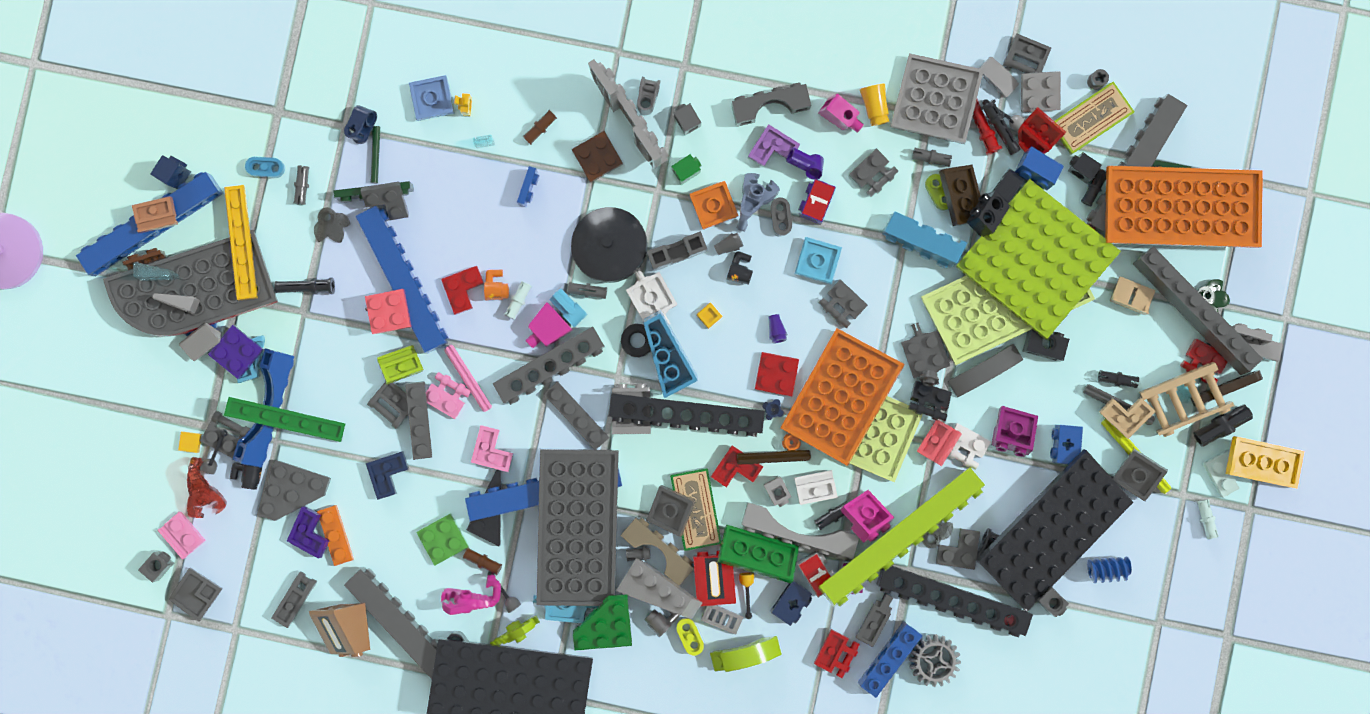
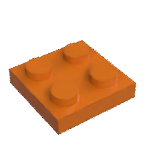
M726 181L689 194L702 230L738 217Z

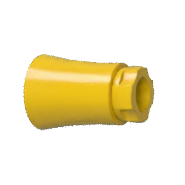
M885 83L859 89L871 126L889 123Z

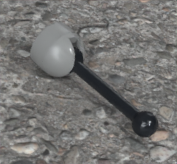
M984 99L982 101V105L989 102V100ZM999 109L1000 113H1003L1004 117L1009 120V126L1017 132L1025 118L1020 115L1009 116Z

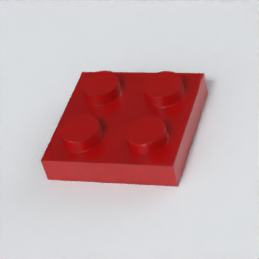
M761 352L754 390L792 397L799 359Z

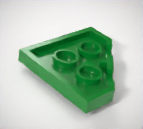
M628 594L607 596L603 600V604L599 608H595L585 618V621L573 630L575 651L632 646Z

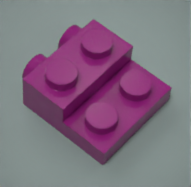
M1001 406L999 408L997 425L993 431L991 445L995 446L996 450L1000 452L1013 451L1014 455L1018 457L1029 455L1034 448L1039 416Z

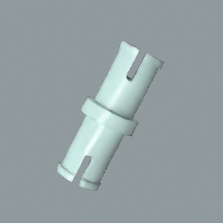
M524 281L520 282L515 295L511 297L512 301L504 313L505 316L513 320L516 319L521 306H524L526 303L524 300L532 285Z
M1209 499L1197 502L1201 515L1200 523H1203L1207 540L1219 537L1215 524L1216 516H1213Z

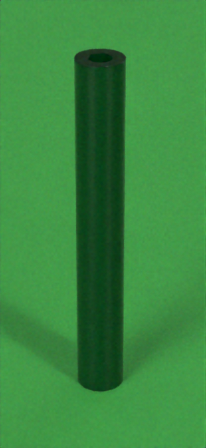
M373 126L370 183L378 184L380 126Z

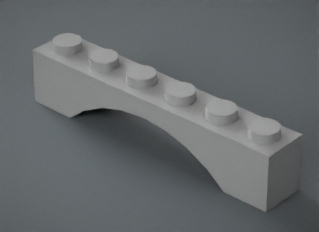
M747 502L741 525L745 526L744 530L754 533L756 530L763 531L762 535L774 538V535L782 537L781 541L790 544L796 541L800 543V547L811 549V546L819 548L818 552L829 555L832 552L837 554V558L846 561L848 558H854L859 537L856 534L842 530L823 535H805L794 532L781 525L766 507Z

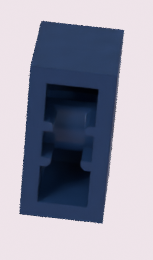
M162 155L150 175L164 184L177 189L179 185L186 182L192 171L186 168L188 164L172 155L169 158Z
M793 580L792 583H788L770 611L789 626L792 623L796 624L802 615L800 612L803 607L807 608L813 599L811 597L812 593ZM796 599L797 606H791L790 608L789 600L794 601Z

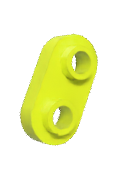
M689 618L680 619L676 629L686 652L692 656L699 655L704 649V643L695 622ZM688 624L690 628L689 630H684L682 626ZM692 642H697L698 646L696 648H692L690 644Z

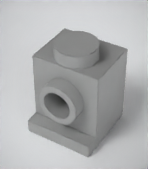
M781 476L763 484L774 506L782 507L789 503L788 499L792 496ZM776 489L781 490V494L779 496H776L774 494V491Z

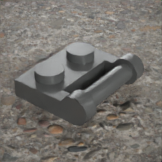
M1016 33L1002 66L1006 68L1012 67L1024 73L1042 72L1052 47ZM1016 55L1038 64L1037 68L1035 69L1015 61L1013 56Z
M385 382L367 403L370 408H374L392 423L391 426L395 429H398L408 416L406 392L394 382L390 384ZM380 398L400 413L398 418L378 402Z
M215 411L200 441L215 449L220 438V431L222 430L217 427L218 423L240 433V436L237 438L228 433L223 438L218 451L233 459L238 440L245 436L251 428L243 427L224 417L223 413Z

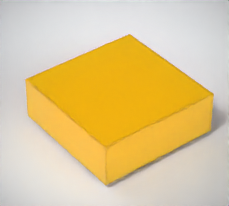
M711 302L696 314L708 329L723 317Z
M181 431L178 451L199 453L202 434Z

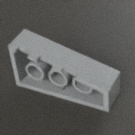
M637 558L616 589L619 593L628 594L630 597L689 619H693L702 604L701 601L650 564Z

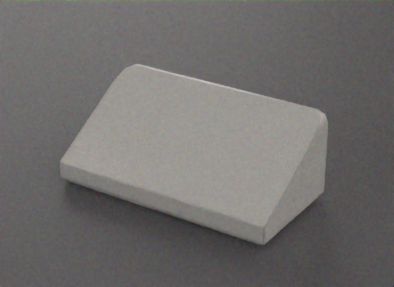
M205 322L182 340L179 346L191 360L196 361L220 342L221 332Z

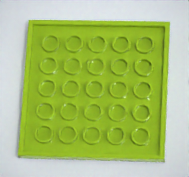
M1029 179L1010 201V208L995 232L984 237L981 236L956 265V268L1047 340L1121 251L1112 243H1106V239Z

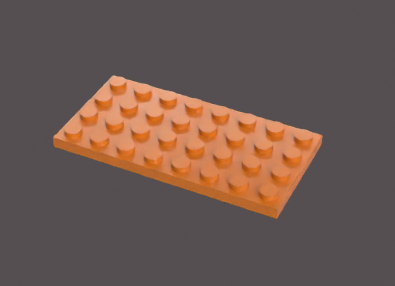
M1107 166L1106 243L1261 248L1263 170Z

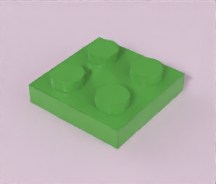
M451 513L416 532L434 566L469 547Z

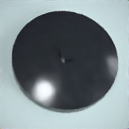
M604 207L587 214L577 224L571 239V253L578 268L587 277L602 283H615L632 276L644 262L648 248L647 236L640 221L630 212L616 207Z

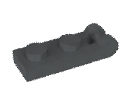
M300 571L271 619L289 628L318 581L306 577V574ZM300 583L306 585L304 590L299 588Z

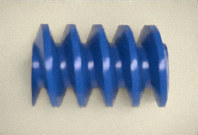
M1127 556L1124 558L1117 557L1116 560L1114 558H1109L1108 560L1106 558L1101 560L1094 559L1093 562L1090 559L1087 560L1088 574L1094 584L1097 583V578L1100 579L1101 583H1104L1105 577H1107L1109 582H1112L1113 577H1115L1117 582H1120L1121 576L1124 581H1127L1128 576L1132 572L1131 561Z

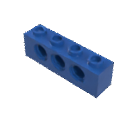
M903 621L860 678L858 684L877 698L923 635Z

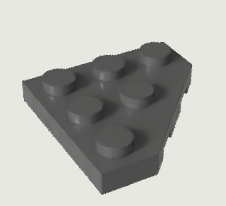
M275 460L257 515L273 521L283 518L301 507L326 496L332 477Z

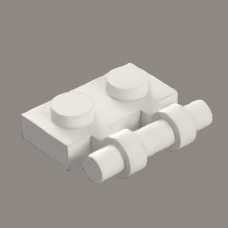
M956 423L953 429L961 432L962 435L948 457L951 459L955 458L962 462L963 466L976 470L979 463L973 460L974 456L983 458L991 441ZM960 447L969 451L967 456L958 452Z

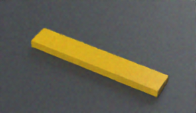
M245 186L224 187L236 298L238 301L256 299L258 295Z

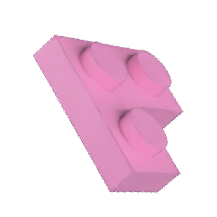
M480 425L471 463L509 472L514 453L495 449L500 430Z

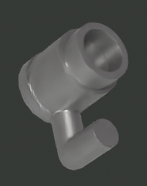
M654 609L644 620L660 638L680 615L668 611L671 615L666 619L660 612Z

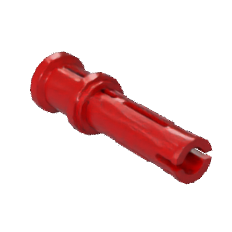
M977 99L972 118L980 133L979 140L983 142L987 151L986 155L988 156L1000 151L1002 146L998 144L995 137L996 132L993 129L991 130Z

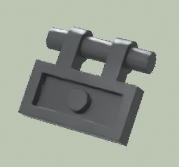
M876 148L849 173V176L861 189L868 184L871 188L866 193L869 197H872L875 193L878 194L888 181L891 182L899 170L895 166L887 170L885 166L890 161ZM880 172L883 176L875 182L872 178Z
M841 279L827 293L832 300L828 302L823 297L818 302L826 313L829 312L836 319L835 322L843 325L846 329L851 324L846 317L850 315L853 319H856L868 306ZM836 303L845 310L842 314L833 307Z

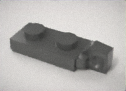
M885 593L881 601L876 600L873 603L855 636L856 639L874 647L891 616L892 608L889 605L893 600L892 596Z

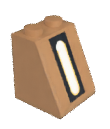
M365 603L338 604L309 611V615L330 654H338L339 657L349 655L351 657L362 656L363 652L371 650Z

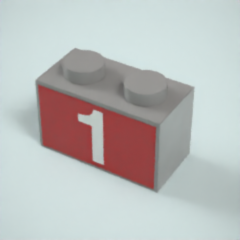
M814 551L796 562L817 598L823 595L819 590V586L835 573L832 569L828 571L825 564L828 562L823 554L818 555Z

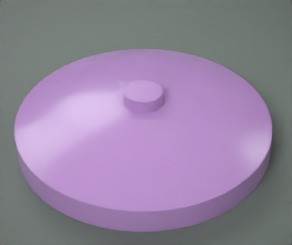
M0 213V289L8 290L20 287L34 277L42 263L43 244L36 228L26 219L9 213Z

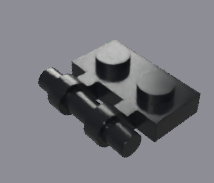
M916 380L913 384L910 400L917 402V404L910 402L908 409L915 411V414L930 416L931 419L936 421L938 419L946 421L948 414L941 412V410L946 412L949 409L952 392L935 386H925L922 382ZM924 405L933 407V409L924 407Z

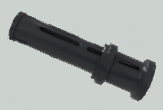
M992 99L982 105L980 109L984 110L989 119L988 123L994 126L1011 156L1019 152L1021 148L1003 119L1004 114L1000 113L996 106V100Z
M329 277V279L313 278L310 281H275L274 290L275 293L311 292L314 295H318V293L334 294L335 280L333 277Z

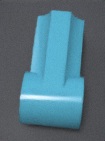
M562 289L558 290L549 299L563 313L562 316L573 327L578 325L588 315Z

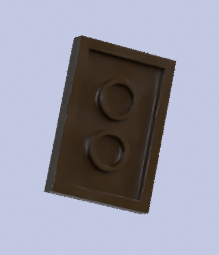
M973 164L942 169L939 171L952 225L954 227L967 224L966 221L970 217L969 213L976 207L981 196Z

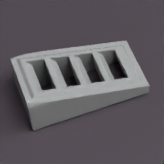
M153 294V299L191 314H195L200 302L199 299L192 296Z
M719 605L706 606L701 621L736 635L744 617ZM712 609L716 610L713 618L710 619L709 615ZM719 612H722L723 614L719 622H717L716 618ZM727 614L729 615V619L726 625H724L722 623ZM733 617L737 618L734 627L730 628Z

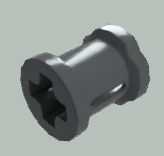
M1104 69L1094 71L1088 77V87L1094 90L1102 88L1109 81L1108 72Z

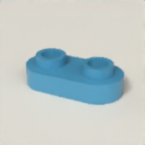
M254 156L247 159L245 169L247 173L255 177L279 178L285 172V165L277 158ZM256 164H259L258 170H254ZM277 165L278 170L274 172L273 167Z

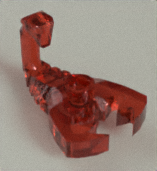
M196 457L190 459L188 466L187 488L189 496L187 512L190 517L204 518L205 514L201 513L203 510L202 506L217 501L212 505V509H217L216 514L225 509L227 501L215 487L210 486L200 473V467L203 462L201 458Z

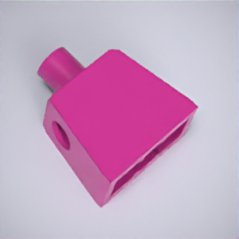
M839 94L829 97L818 112L819 115L841 130L850 127L858 133L864 123L857 119L860 112Z
M547 302L528 325L533 334L525 341L532 348L540 342L548 347L571 333L573 329Z

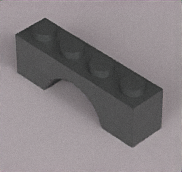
M801 82L791 84L789 88L776 87L771 90L772 92L764 93V91H759L751 97L738 96L734 98L731 107L736 127L755 123L758 111L765 105L772 103L783 105L791 114L810 110L812 105L807 85H801Z

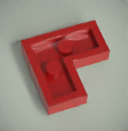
M478 266L441 279L454 315L473 309L467 290L484 284Z
M732 445L710 477L727 488L737 472L751 482H754L764 466L761 464L738 465L736 455L743 452Z

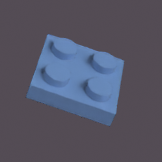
M446 75L409 82L417 121L455 114Z

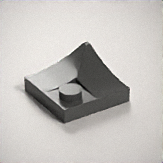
M190 567L178 583L169 600L200 622L223 588Z

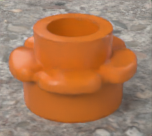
M788 433L784 436L782 446L787 451H794L800 448L801 441L799 438Z

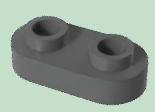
M778 197L772 201L770 206L772 225L777 235L785 236L792 229L790 204L787 199ZM782 205L783 210L778 211L776 206ZM779 224H785L786 228L781 230Z

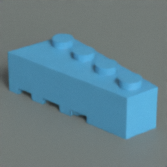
M896 211L892 213L882 233L886 236V240L892 243L897 241L903 244L902 247L911 252L915 250L920 253L919 256L927 260L931 258L937 261V265L946 269L958 263L967 242L961 240L960 243L953 241L951 235L946 233L937 234L936 230L928 225L920 227L918 226V221Z
M659 310L644 319V326L665 399L698 381V376L662 311Z

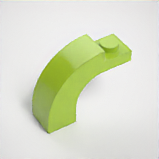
M777 636L760 638L750 644L736 648L710 652L715 672L745 669L782 655Z

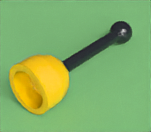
M744 572L739 573V581L741 585L745 586L747 610L745 618L750 620L753 615L750 612L749 587L754 583V573Z

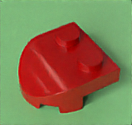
M1037 107L1018 130V144L1025 152L1032 146L1046 154L1065 135L1066 131Z

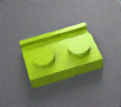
M414 345L377 357V362L386 384L421 373L424 370Z

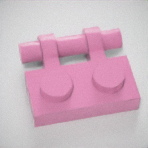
M438 372L435 379L440 381V385L438 387L431 383L426 392L427 403L456 419L465 405V402L459 399L460 396L464 395L468 398L471 392L466 388V385L459 384L453 381L449 375H443ZM448 386L454 389V395L446 392L445 388Z

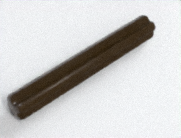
M810 450L739 453L736 455L738 465L798 462L811 459Z

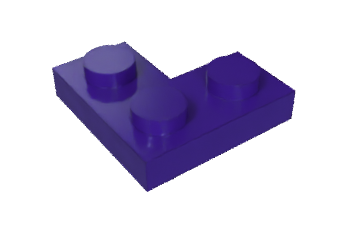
M303 506L299 511L287 542L319 559L322 558L329 540L314 532L321 514Z

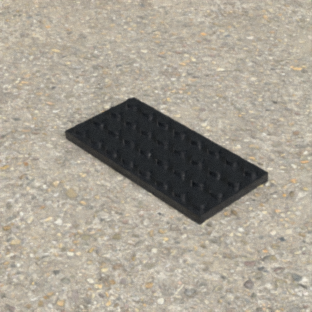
M1083 449L976 561L1024 611L1028 612L1038 602L1037 599L1041 598L1048 591V588L1052 587L1133 504V501L1093 456Z
M438 638L426 714H585L593 657Z

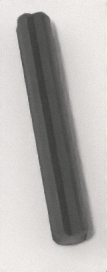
M1090 384L1084 387V394L1104 404H1107L1113 398L1126 411L1132 406ZM1152 415L1144 424L1152 425L1155 421V416Z

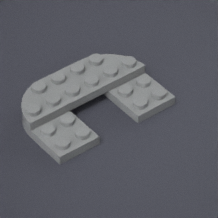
M595 59L589 61V70L595 84L613 113L621 109L633 127L634 144L648 162L652 161L650 165L654 169L668 161V153L664 147L660 148L658 146V139L654 132L647 130V122L642 115H637V108L633 101L626 99V91L620 83L616 84L613 79L615 75L610 67L606 69L604 64L601 62L597 63Z

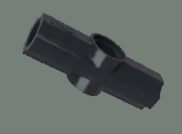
M1242 404L1228 413L1216 416L1211 420V423L1193 432L1194 438L1201 447H1204L1218 438L1234 433L1236 428L1252 420L1253 414L1250 408Z

